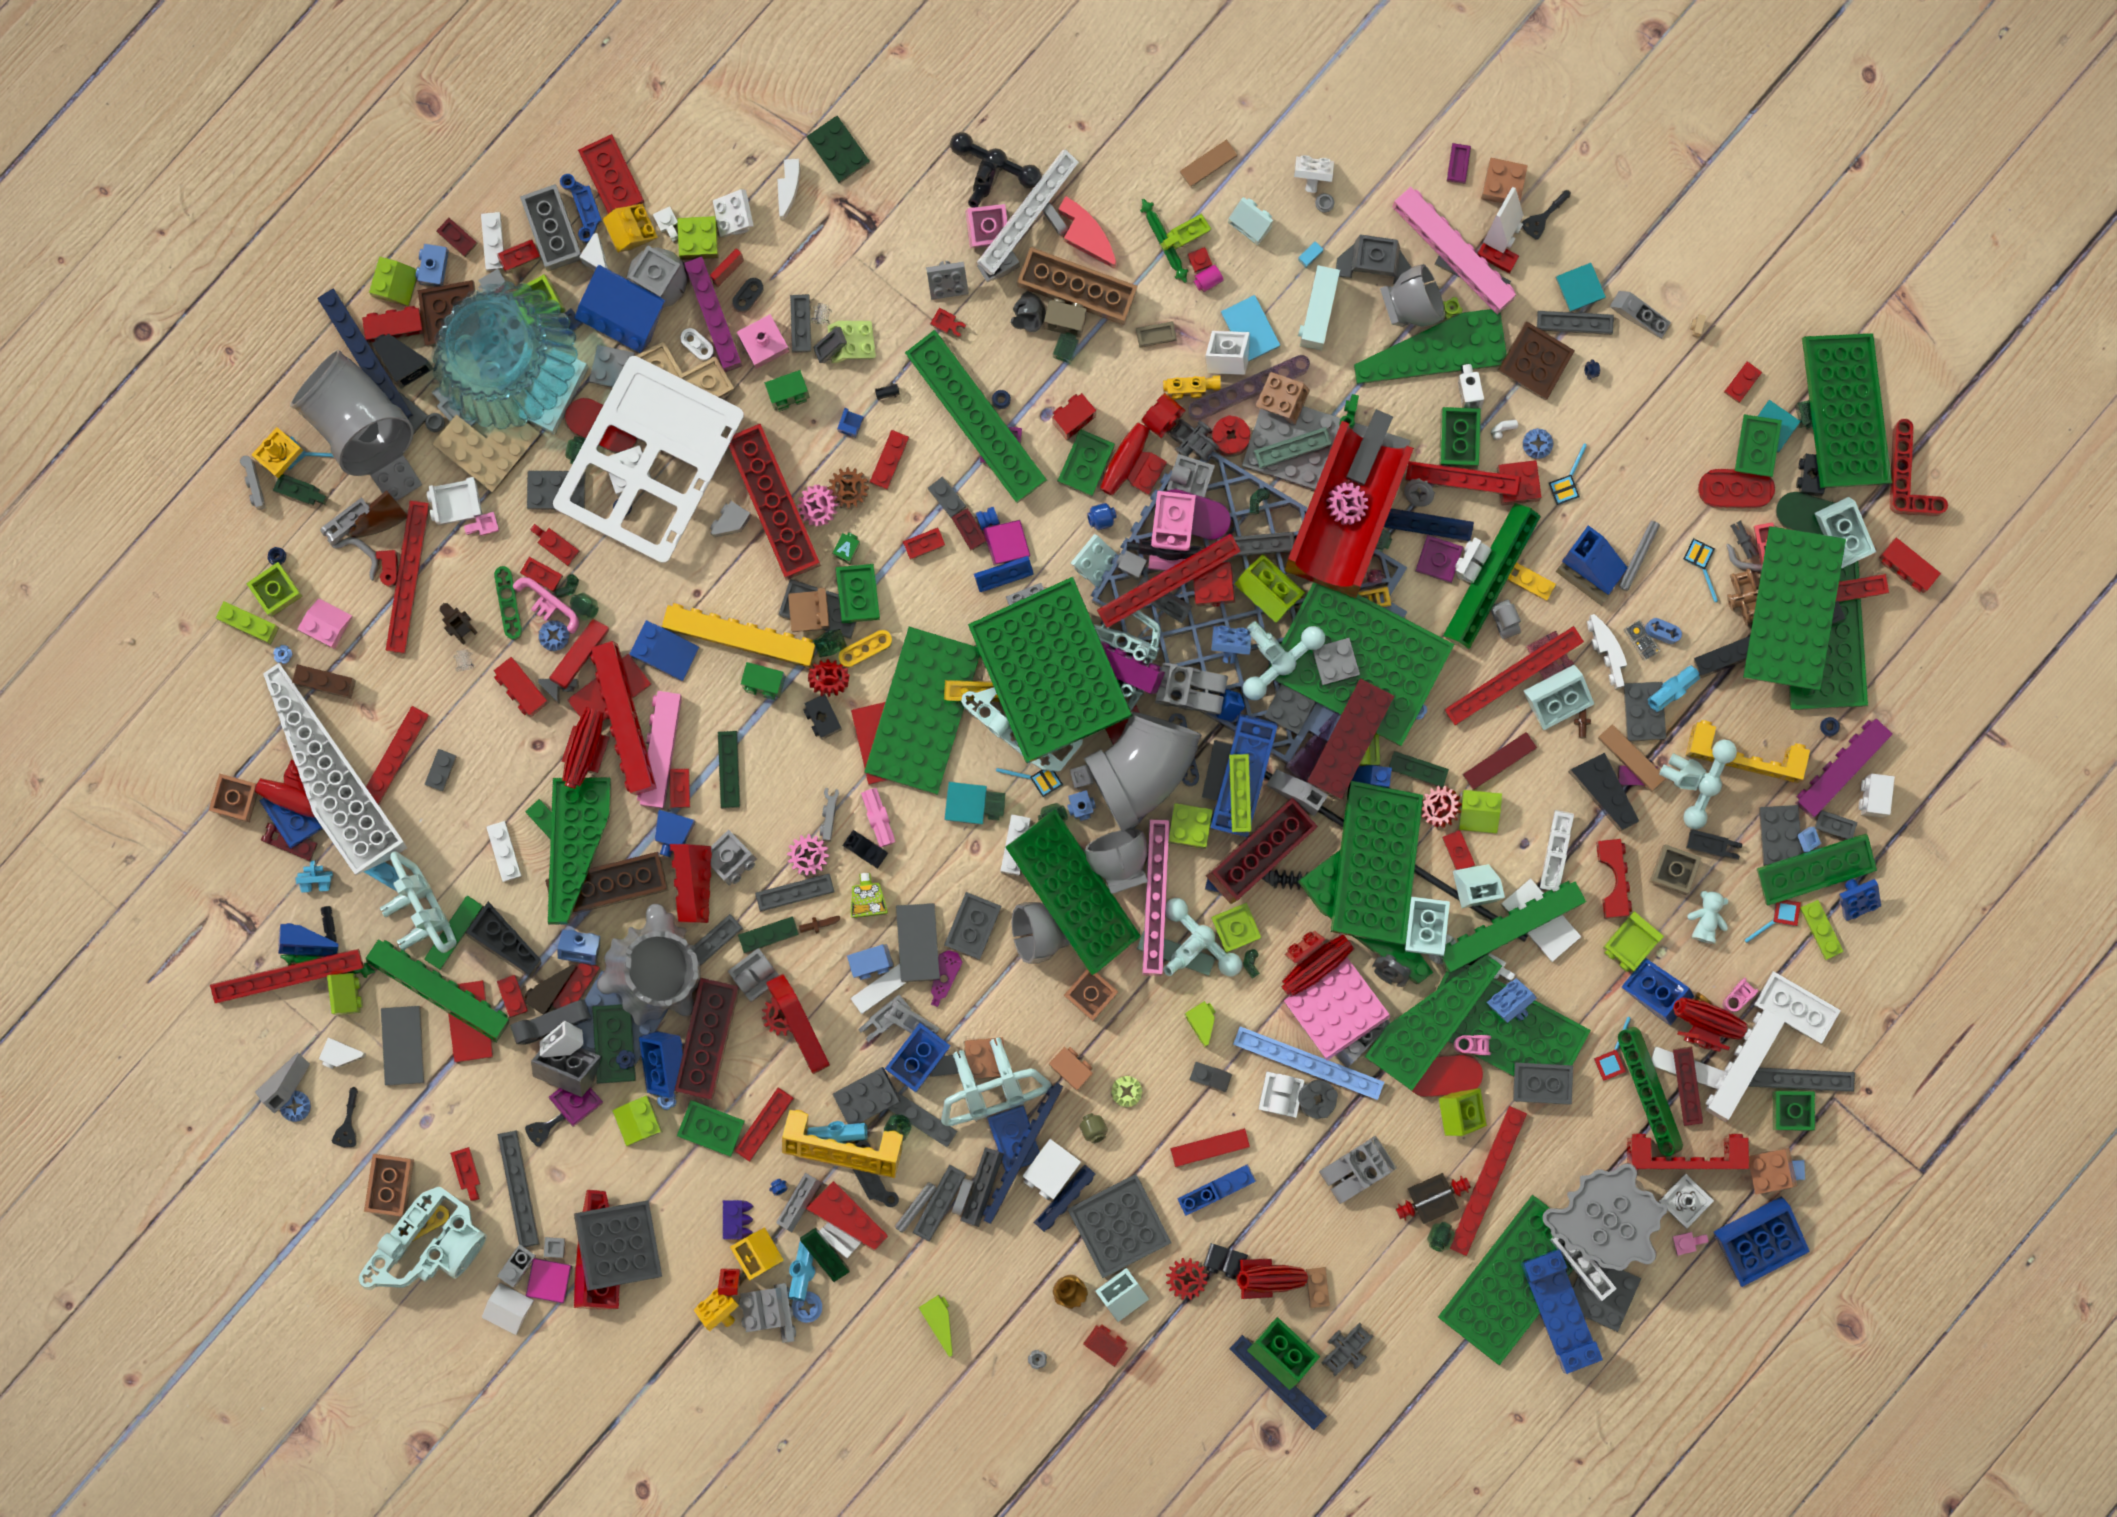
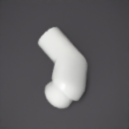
M1517 420L1501 421L1491 430L1493 439H1501L1503 437L1502 432L1505 430L1517 429L1518 422Z

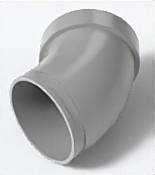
M339 349L330 354L316 368L290 403V407L297 410L330 444L332 455L341 469L349 475H370L371 471L400 453L404 454L413 439V426L401 408L394 405L378 385L351 359L344 356ZM377 422L379 429L377 438L369 443L360 441V436L367 428Z
M1131 712L1133 716L1128 719L1122 735L1111 748L1105 752L1099 750L1084 758L1122 832L1139 824V818L1154 810L1176 789L1193 761L1199 739L1202 736L1200 733L1157 717Z

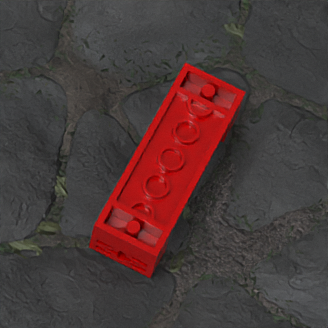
M1632 1134V1138H1627V1163L1633 1164L1637 1169H1749V1138H1743V1134H1729V1138H1724V1157H1712L1710 1161H1705V1157H1692L1690 1161H1685V1157H1672L1671 1161H1666V1157H1652L1651 1161V1138H1646V1134Z

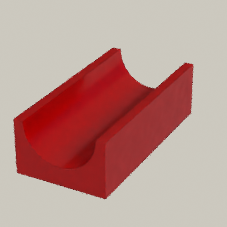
M1342 421L1284 571L1356 598L1414 448L1410 446L1390 448L1381 445L1366 482L1362 486L1346 477L1363 437L1356 434L1349 427V423ZM1342 483L1347 485L1353 483V488L1360 486L1359 492L1365 491L1363 498H1368V501L1364 502L1368 509L1363 510L1366 515L1360 517V521H1354L1351 525L1348 524V521L1344 525L1341 524V519L1336 522V516L1329 515L1332 510L1327 509L1330 502H1327L1326 499L1332 497L1329 492L1335 491L1334 487L1340 486ZM1343 491L1341 494L1347 495L1349 492ZM1349 512L1346 514V516L1354 515L1353 513L1350 514Z

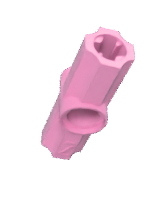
M877 788L862 792L871 828L874 829L880 848L895 843V838L889 825L890 820L885 806L883 807Z

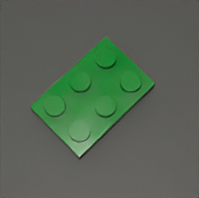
M1743 415L1735 472L1773 477L1782 420Z
M1080 429L1057 482L1092 497L1115 444Z
M874 564L836 567L841 623L880 620Z
M690 1100L677 1136L731 1157L745 1120Z

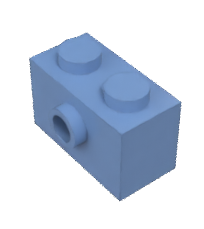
M424 244L423 249H420L419 260H421V264L416 269V278L421 285L443 286L449 254L447 247Z
M562 929L557 948L558 959L596 965L600 949V936L593 933L586 934L575 930Z
M887 944L847 955L853 978H860V980L870 978V974L877 972L878 975L889 972L888 968L894 967Z

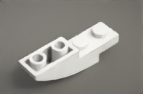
M1595 614L1590 615L1587 627L1589 632L1593 633L1594 639L1591 640L1594 651L1597 650L1598 654L1606 653L1604 662L1606 667L1610 668L1611 674L1608 676L1611 686L1614 685L1615 689L1623 688L1625 685L1621 668L1627 666L1623 651L1615 636L1604 622Z

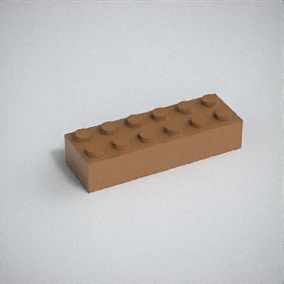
M1032 247L1029 249L1017 281V287L1053 300L1055 298L1064 300L1065 304H1081L1084 306L1083 308L1087 309L1086 312L1121 325H1125L1138 288L1137 285Z

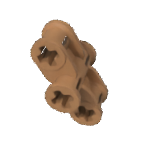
M1748 568L1745 572L1730 574L1736 594L1727 595L1728 604L1732 611L1737 607L1741 608L1746 626H1750L1753 623L1754 616L1752 615L1755 612L1756 594H1758V588L1755 586L1752 572Z

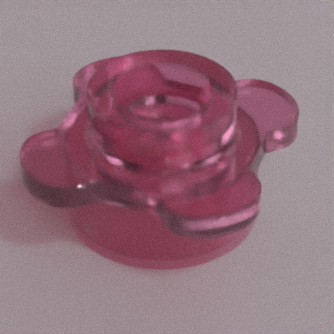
M1370 569V572H1366L1367 581L1382 583L1385 574L1381 573V570Z

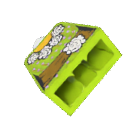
M871 873L859 874L860 885L852 886L851 918L888 914L880 883L872 884Z

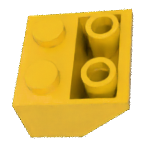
M643 204L616 208L603 218L618 253L635 249L658 238Z
M765 1227L730 1247L749 1281L784 1261Z

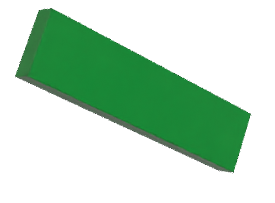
M466 896L449 921L457 942L456 946L442 953L434 944L424 960L441 970L483 908V905ZM443 930L439 937L443 944L448 942V939Z

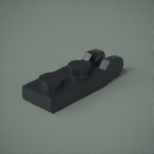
M1691 829L1686 849L1739 860L1740 855L1726 852V848L1728 845L1739 849L1742 848L1743 844L1731 841L1729 838Z

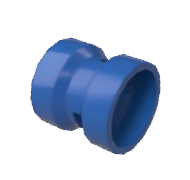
M994 507L988 508L987 512H976L981 530L990 526V524L993 526L1000 524Z

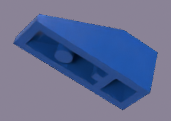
M291 923L280 924L278 954L309 956L337 954L338 943L301 925Z

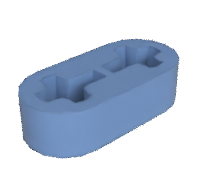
M1653 618L1645 625L1646 633L1649 636L1668 644H1674L1682 637L1679 627L1658 618ZM1653 624H1656L1657 631H1654ZM1671 631H1673L1674 638H1671Z

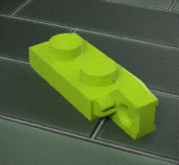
M1201 213L1172 229L1167 234L1168 238L1160 245L1164 251L1172 246L1175 249L1181 248L1210 232L1212 229Z

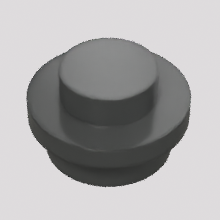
M438 413L428 415L425 420V425L431 432L441 431L445 424L444 418Z

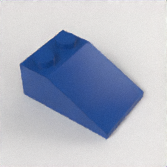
M646 620L629 655L640 662L683 681L697 654L699 646Z
M1647 958L1640 963L1622 985V989L1669 1026L1678 1017L1673 1009L1674 1003L1682 997L1694 998L1688 986Z
M919 1023L886 1066L885 1070L917 1093L951 1046L923 1024Z
M657 1031L639 1037L647 1093L668 1098L673 1097L683 1056L680 1036Z

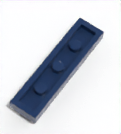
M1084 1165L1033 1223L1043 1232L1050 1229L1054 1225L1056 1218L1065 1213L1072 1200L1079 1197L1080 1191L1093 1181L1095 1173Z

